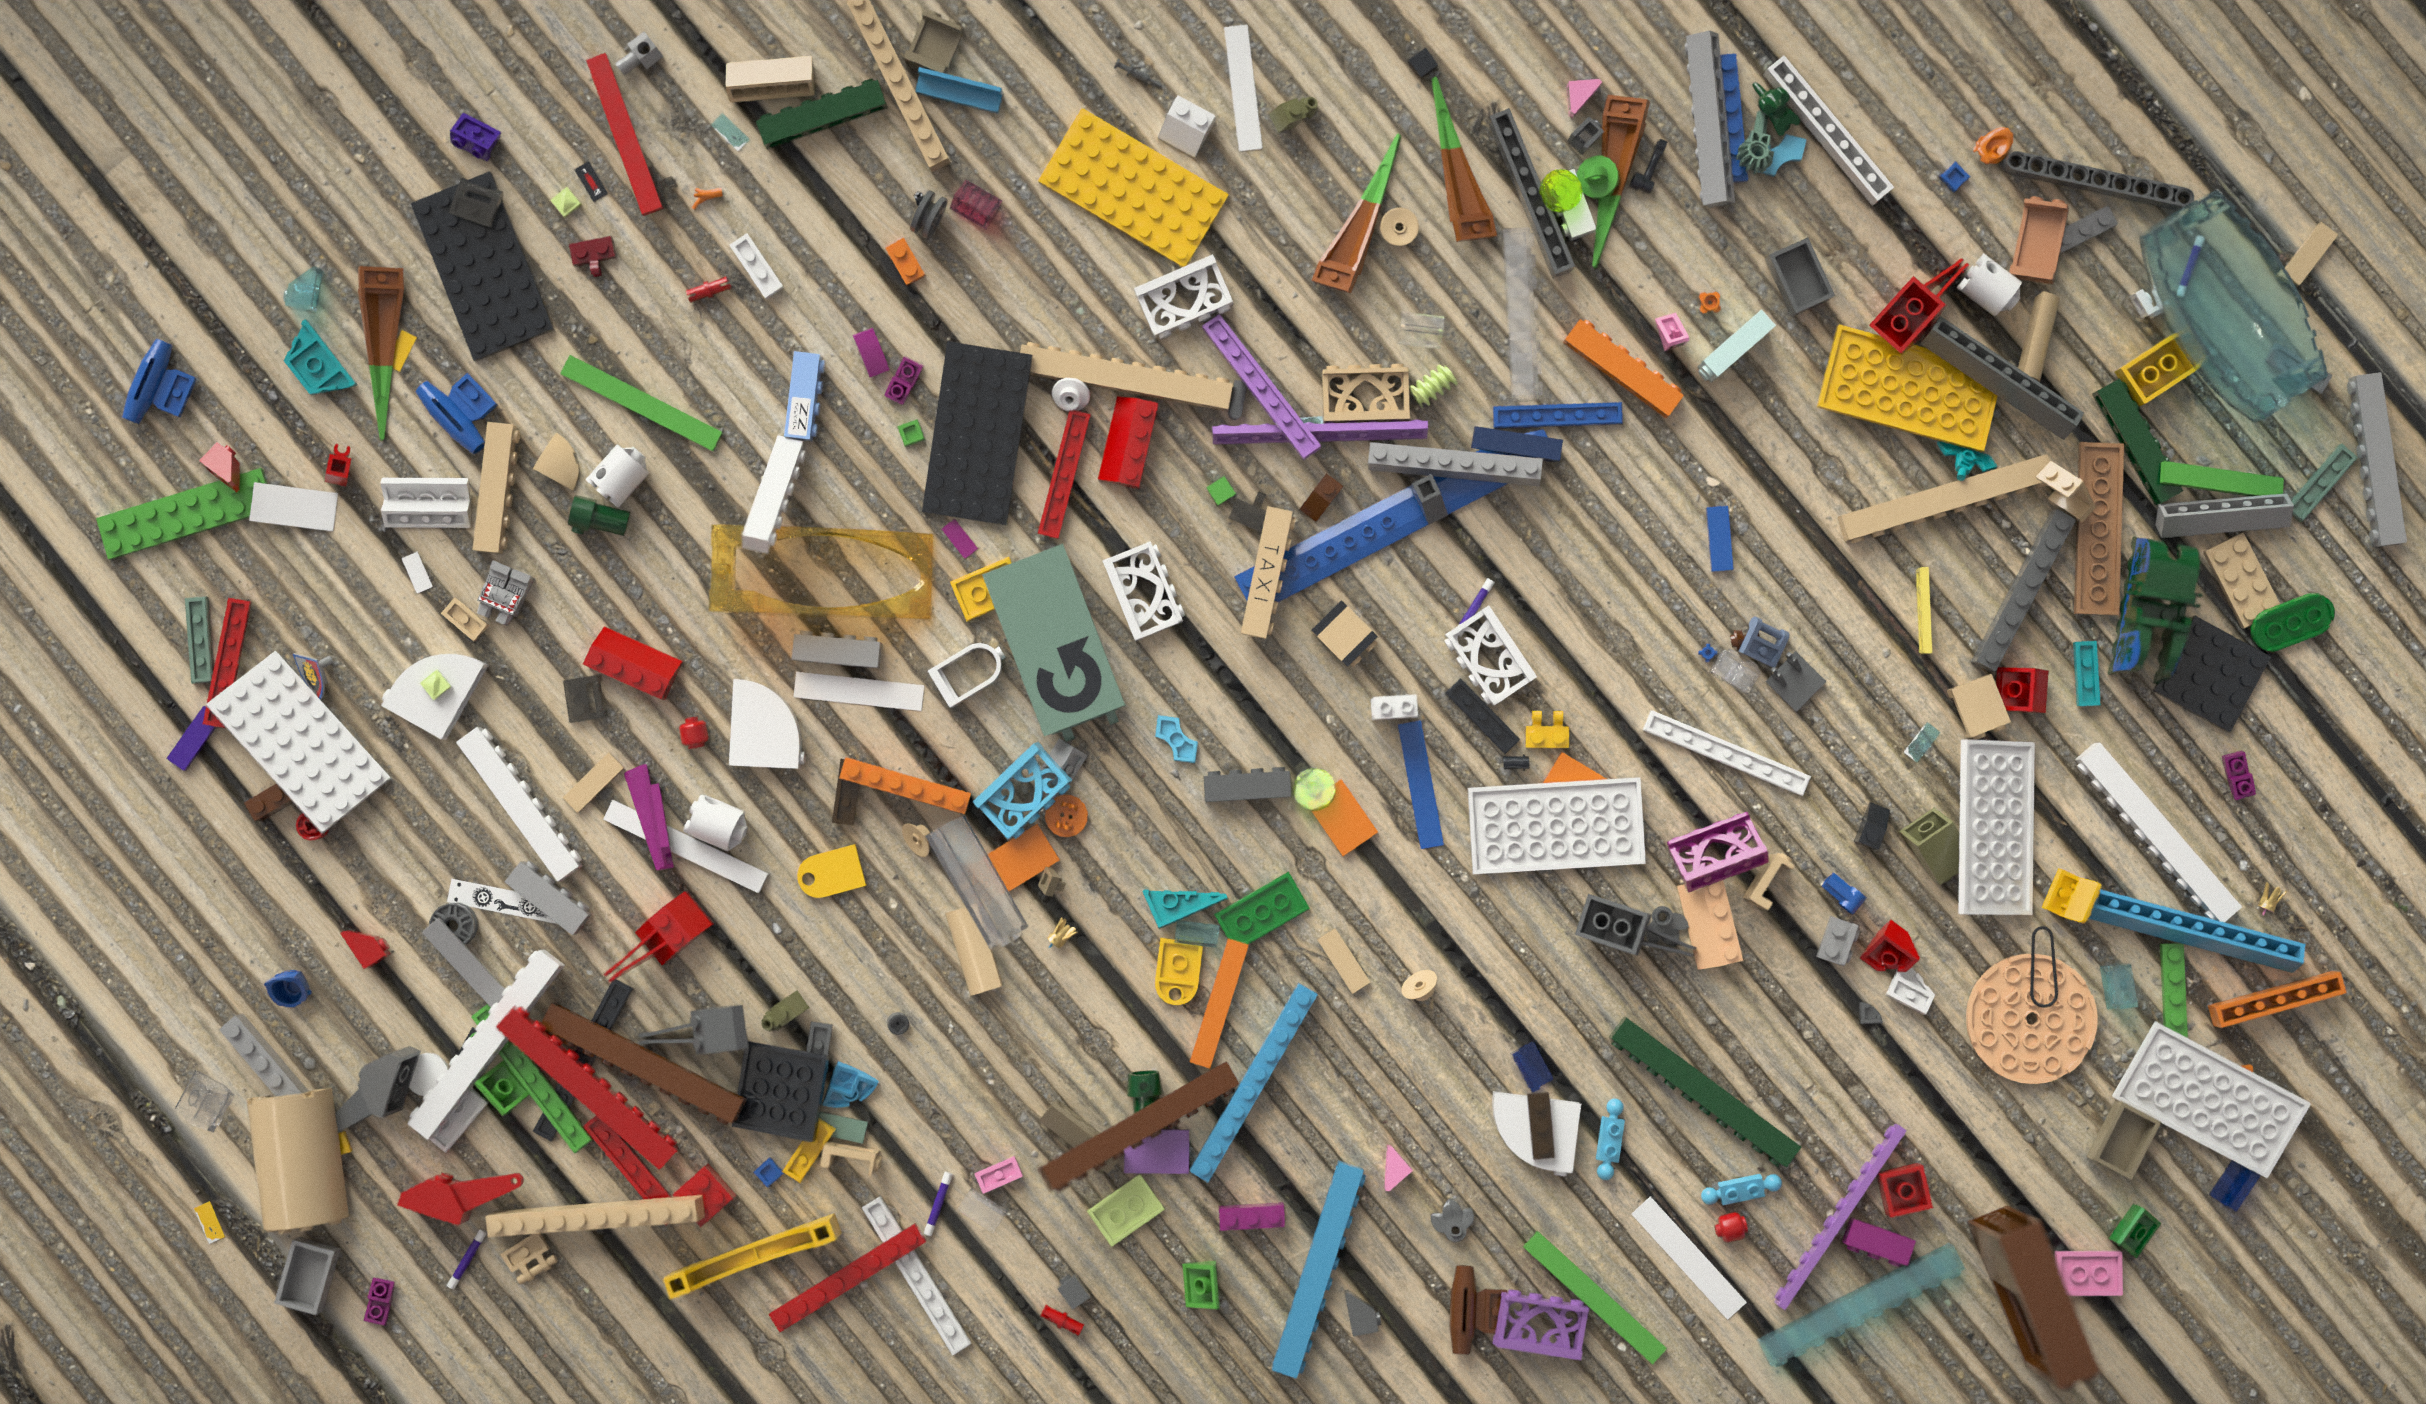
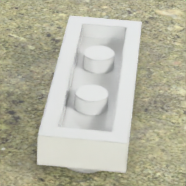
M748 234L730 244V247L765 299H768L784 288Z

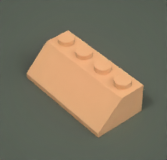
M1724 881L1716 882L1690 893L1687 892L1685 884L1678 885L1677 890L1683 914L1689 925L1687 930L1691 946L1697 947L1696 950H1693L1697 970L1743 961Z

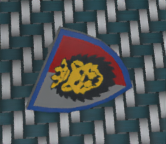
M293 653L297 668L305 684L322 700L325 684L328 683L323 668L333 664L332 658L327 656L319 660Z

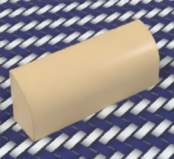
M812 56L726 63V90L729 103L815 95Z
M2045 291L2034 299L2018 366L2020 370L2039 383L2060 301L2058 296Z
M978 903L945 913L970 996L1002 987L1003 983Z

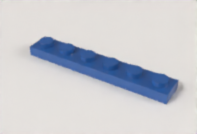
M1736 53L1721 55L1733 183L1747 182L1748 172H1746L1744 166L1739 167L1740 161L1736 159L1738 148L1745 141Z

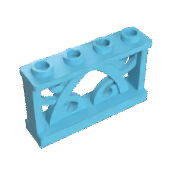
M1036 742L989 785L973 803L984 812L1005 835L1007 840L1013 837L1017 839L1025 831L1023 827L1028 822L1033 824L1040 817L1038 813L1043 808L1045 810L1049 809L1056 802L1054 798L1058 794L1062 796L1071 788L1069 783L1073 780L1044 750V747L1039 742ZM1039 755L1050 768L1041 771L1035 756ZM1023 769H1027L1029 771L1028 774L1033 772V776L1023 777ZM1054 773L1058 777L1057 786L1050 788L1048 782L1053 779H1043L1042 775ZM1013 777L1020 782L1035 780L1033 802L1012 803L1015 789L1011 782ZM1004 788L1009 790L1007 801L1004 800L1006 796L1001 793ZM1044 791L1049 795L1042 801ZM988 801L1002 808L999 815L988 806ZM1006 809L1010 810L1008 814L1009 820H1011L1013 815L1018 818L1014 826H1008L1004 822L1003 817ZM1030 810H1032V811L1024 818V815H1023V812H1022V811H1030Z

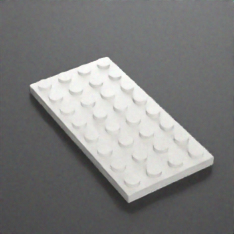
M276 651L206 704L207 708L322 834L390 780V776Z
M1961 740L1959 914L2032 915L2035 742Z
M1640 777L1467 788L1473 874L1646 864Z
M2156 1021L2112 1095L2115 1099L2125 1102L2161 1121V1123L2266 1178L2269 1177L2311 1105L2310 1102Z

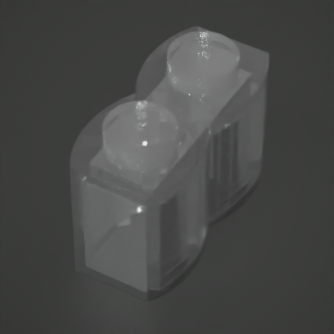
M1730 648L1728 651L1722 650L1709 673L1741 693L1748 694L1761 673L1757 669L1758 665L1750 660L1744 662L1739 658L1740 654Z

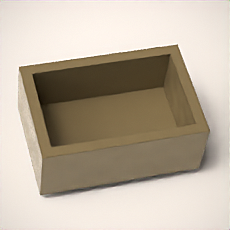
M2115 1100L2086 1157L2132 1180L2161 1121L2123 1101Z

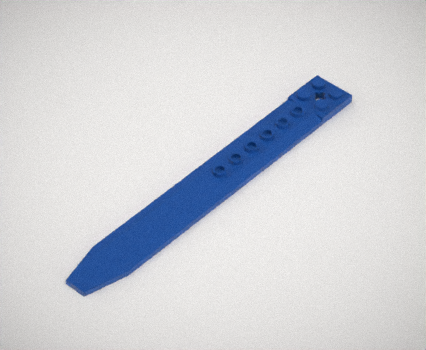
M1544 429L1524 433L1547 437ZM1484 450L1476 451L1478 453L1499 454ZM1433 476L1448 514L1508 484ZM1410 486L1289 548V551H1284L1283 559H1287L1285 572L1280 571L1279 580L1283 582L1280 593L1275 594L1274 601L1280 602L1427 526L1428 523ZM1255 566L1234 576L1246 601H1248Z

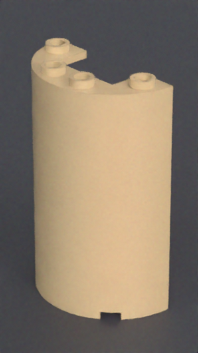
M332 1088L311 1090L300 1094L275 1097L268 1095L246 1099L263 1229L267 1230V1232L278 1231V1234L292 1232L294 1228H299V1231L312 1230L313 1225L324 1223L336 1225L342 1223L341 1219L349 1217Z

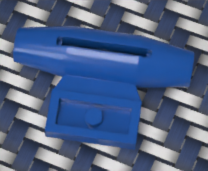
M155 339L142 359L129 388L122 418L139 424L152 403L158 409L181 418L197 378L176 369L167 370L173 345Z
M468 373L452 386L449 396L429 381L422 383L416 389L415 393L429 414L452 439L472 454H477L484 448L485 441L476 429L473 421L483 419L497 404Z

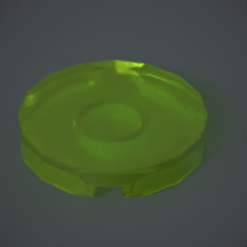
M1557 169L1548 173L1541 181L1539 189L1545 206L1559 213L1576 207L1581 200L1583 192L1577 176L1564 169Z
M1309 768L1301 772L1295 779L1293 795L1298 804L1304 809L1311 811L1322 810L1328 807L1334 800L1336 784L1326 770Z

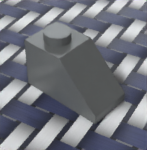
M1344 1290L1352 1335L1358 1336L1379 1332L1378 1326L1382 1325L1379 1312L1375 1313L1373 1306L1350 1290Z

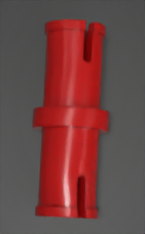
M727 276L712 282L705 281L703 285L687 289V296L696 293V295L688 297L689 302L692 303L706 297L712 298L714 294L731 290L730 284L721 286V284L729 282Z
M1047 1304L1040 1315L1041 1318L1043 1317L1056 1324L1057 1328L1061 1329L1062 1327L1078 1337L1085 1325L1067 1316L1068 1313H1061Z

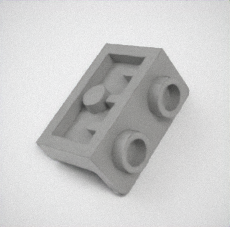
M1830 916L1816 957L1845 966L1846 962L1849 963L1853 953L1850 950L1852 943L1857 941L1860 932L1857 930L1858 925Z

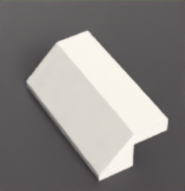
M382 478L381 488L384 502L381 514L384 527H471V490L468 478Z

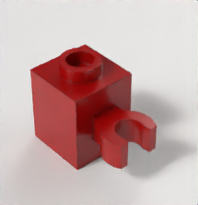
M335 444L334 455L329 454L324 482L346 486L352 459L348 458L351 448L347 446L346 452L340 453L338 451L339 444Z

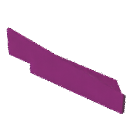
M647 764L640 765L626 771L624 776L656 870L674 868L661 788L659 783L651 785Z

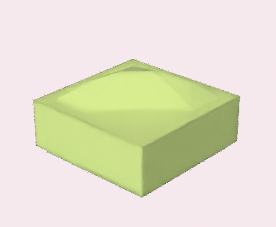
M568 187L551 199V202L565 218L582 205Z
M435 670L420 683L433 700H436L452 687L439 670Z

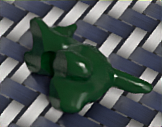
M1753 82L1752 86L1760 97L1758 99V107L1763 114L1769 117L1779 136H1783L1785 131L1790 129L1791 124H1800L1799 117L1787 106L1790 95L1784 88L1777 87L1776 89L1766 91L1760 84Z

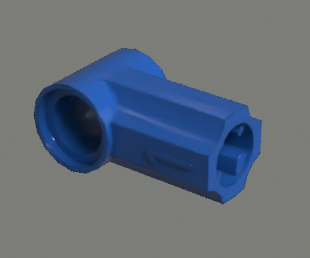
M1835 873L1828 876L1821 886L1839 901L1838 904L1852 915L1867 899L1864 894L1855 887L1849 886Z

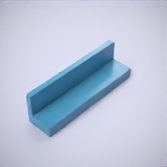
M919 67L916 94L999 114L1004 94L1001 87Z

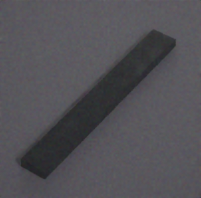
M618 979L611 982L591 1021L612 1031L634 988ZM577 1046L575 1053L579 1056L578 1060L584 1065L587 1063L593 1067L598 1056H588L582 1052L583 1048ZM558 1083L555 1090L567 1106L571 1108L576 1097ZM542 1113L533 1132L552 1142L558 1131L546 1115Z

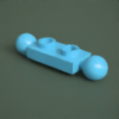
M1619 1099L1608 1101L1606 1109L1610 1115L1609 1117L1602 1116L1596 1159L1603 1161L1597 1168V1175L1602 1180H1609L1613 1177L1614 1168L1611 1162L1619 1163L1625 1124L1624 1119L1618 1118V1115L1624 1109V1105Z
M1761 1174L1718 1182L1719 1190L1711 1187L1705 1188L1701 1193V1199L1707 1205L1715 1204L1718 1199H1721L1722 1205L1765 1197L1764 1189L1772 1192L1778 1191L1782 1186V1180L1776 1174L1768 1175L1765 1180H1762Z

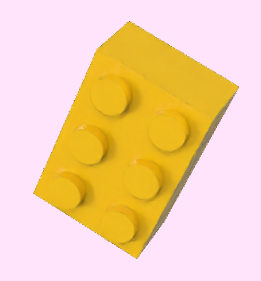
M2174 333L2114 371V373L2121 382L2126 383L2129 388L2128 394L2140 407L2198 370V367Z

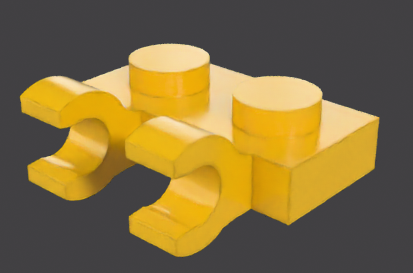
M1532 711V726H1525V748H1569V726H1563V711H1553V726H1541L1542 711Z

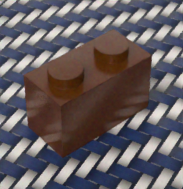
M277 784L244 802L254 821H264L293 803Z

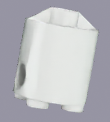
M1983 253L1977 260V265L1971 266L1965 274L1966 278L1959 283L1957 289L1990 314L1996 316L2000 311H2010L2020 299V285L2022 282Z
M617 444L586 478V481L595 488L598 485L597 491L605 498L610 496L609 501L619 508L650 472L646 469V457L635 447L622 448Z
M701 795L698 802L694 801L690 813L693 815L691 820L686 822L683 832L688 833L692 837L729 851L743 841L748 827L745 821V811L707 795Z

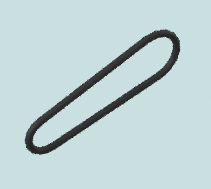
M2040 926L2032 933L2030 996L2035 1005L2043 1008L2050 1007L2056 1002L2058 998L2053 933L2048 927ZM2042 929L2050 934L2055 989L2054 999L2045 1005L2038 1003L2033 995L2035 935L2037 931Z

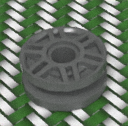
M931 190L925 194L920 202L910 226V231L917 233L923 226L922 236L926 239H930L936 231L948 203L947 198L943 196L934 203L935 192Z
M448 903L438 907L432 913L429 925L439 917L450 928V921L455 920L458 923V928L456 931L452 929L451 931L464 945L469 944L475 938L478 931V919L475 912L468 905Z

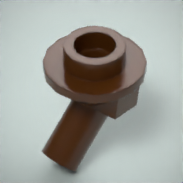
M1734 630V634L1730 635L1732 648L1737 647V651H1739L1746 634L1743 635L1742 630Z

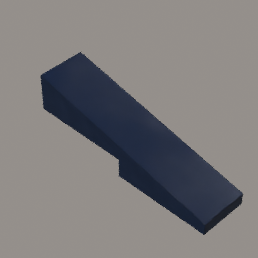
M1475 426L1471 448L1510 456L1541 458L1543 461L1554 463L1561 459L1563 440Z

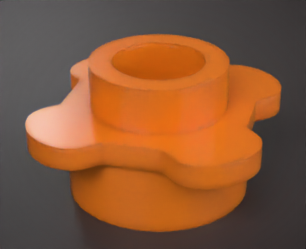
M1702 292L1699 295L1701 300L1700 311L1704 314L1708 311L1718 313L1721 310L1719 305L1720 294L1718 292L1708 294Z

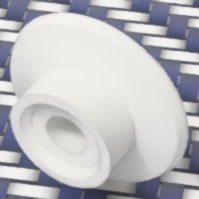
M1064 378L1054 385L1052 397L1061 409L1079 411L1089 403L1090 392L1082 381L1075 378Z

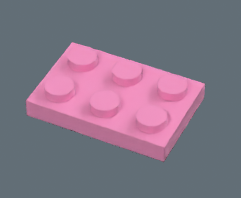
M2055 1251V1260L2070 1296H2123L2121 1251Z

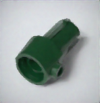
M575 495L569 514L568 525L572 526V532L584 534V531L589 532L590 528L624 536L630 512L597 504L596 499Z
M1135 1071L1128 1074L1127 1096L1133 1098V1113L1160 1099L1159 1095L1163 1094L1159 1071Z

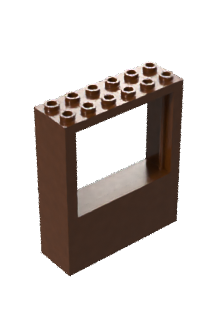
M2007 1205L1967 1221L2025 1367L2059 1390H2068L2073 1388L2077 1382H2088L2095 1379V1375L2101 1373L2040 1221Z

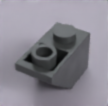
M1432 474L1410 485L1428 525L1448 516L1442 495Z

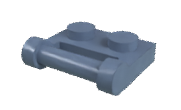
M1754 616L1749 622L1750 628L1739 652L1768 666L1776 667L1790 634L1783 629L1778 630ZM1759 631L1775 637L1776 643L1773 644L1758 637Z

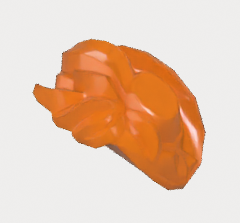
M2004 127L1994 129L1987 135L1979 138L1973 152L1979 153L1980 161L1984 164H1997L2010 151L2013 144V133Z

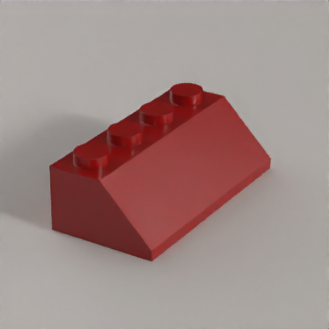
M1117 396L1098 480L1140 489L1159 408L1158 403L1139 398Z
M604 626L591 644L582 665L661 700H666L683 661Z

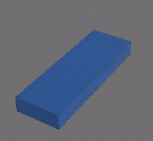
M1728 506L1707 507L1706 518L1711 572L1734 570Z

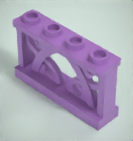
M1509 1289L1508 1293L1502 1292L1496 1332L1492 1342L1495 1346L1581 1360L1586 1321L1590 1309L1584 1305L1583 1301L1571 1299V1303L1564 1302L1563 1298L1550 1296V1299L1542 1298L1541 1294L1529 1293V1296L1521 1295V1291ZM1515 1302L1522 1305L1520 1311L1514 1309L1515 1314L1519 1316L1517 1320L1509 1314V1307ZM1528 1303L1536 1305L1529 1309ZM1552 1307L1561 1308V1309H1560V1311L1557 1313ZM1545 1311L1554 1321L1557 1328L1547 1331L1541 1341L1538 1342L1536 1341L1534 1330L1526 1322L1535 1315ZM1568 1311H1574L1578 1316L1577 1322L1571 1327H1565L1564 1325L1570 1323L1573 1319L1572 1317L1569 1319L1565 1317ZM1506 1320H1509L1514 1324L1506 1337L1504 1336ZM1522 1327L1529 1331V1337L1526 1339L1522 1338V1333L1525 1332L1521 1330ZM1576 1331L1573 1347H1570L1568 1332ZM1559 1333L1560 1336H1555L1556 1342L1551 1343L1549 1341L1550 1336Z

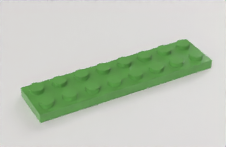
M259 468L240 474V490L237 493L219 480L96 518L107 558L112 560L250 518L254 482L267 484L263 469Z

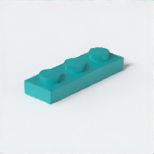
M2097 641L2073 642L2077 707L2099 706L2101 704Z

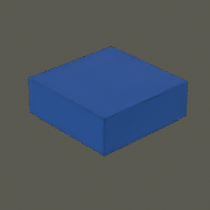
M1955 162L1939 178L1954 193L1970 176Z
M771 1157L754 1171L767 1188L784 1174L783 1170Z

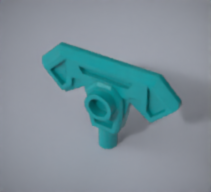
M1941 441L1937 442L1938 447L1945 456L1956 455L1955 470L1958 472L1957 479L1959 481L1965 480L1966 475L1970 473L1975 464L1984 473L1995 470L1998 467L1993 458L1988 454Z

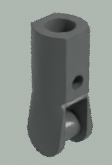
M1235 380L1233 384L1228 416L1231 420H1238L1243 411L1247 387L1240 380Z

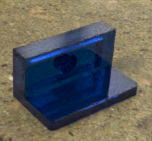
M1530 1042L1510 1053L1532 1093L1539 1090L1540 1086L1553 1080L1534 1042Z
M2231 1160L2209 1195L2227 1208L2237 1212L2260 1178V1175Z

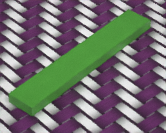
M2168 461L2161 462L2160 484L2245 496L2283 494L2284 478Z

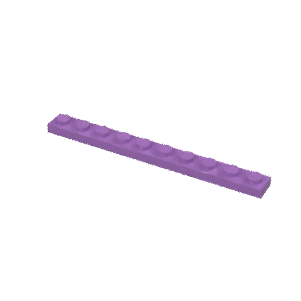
M1392 420L1390 422L1369 421L1365 423H1357L1355 421L1347 423L1326 422L1325 424L1304 423L1318 442L1427 439L1428 421L1421 420L1404 422ZM1268 423L1261 425L1241 424L1239 426H1228L1223 424L1212 426L1213 444L1289 442L1276 425Z
M1894 1124V1126H1890L1884 1134L1886 1138L1882 1144H1877L1873 1149V1157L1869 1162L1863 1164L1860 1169L1861 1175L1857 1180L1854 1179L1847 1189L1849 1191L1845 1198L1842 1197L1835 1207L1837 1210L1834 1215H1830L1823 1224L1825 1228L1821 1234L1817 1233L1811 1242L1813 1245L1811 1249L1802 1254L1799 1259L1800 1265L1798 1268L1790 1272L1785 1287H1781L1777 1291L1774 1303L1786 1310L1907 1131L1903 1127Z

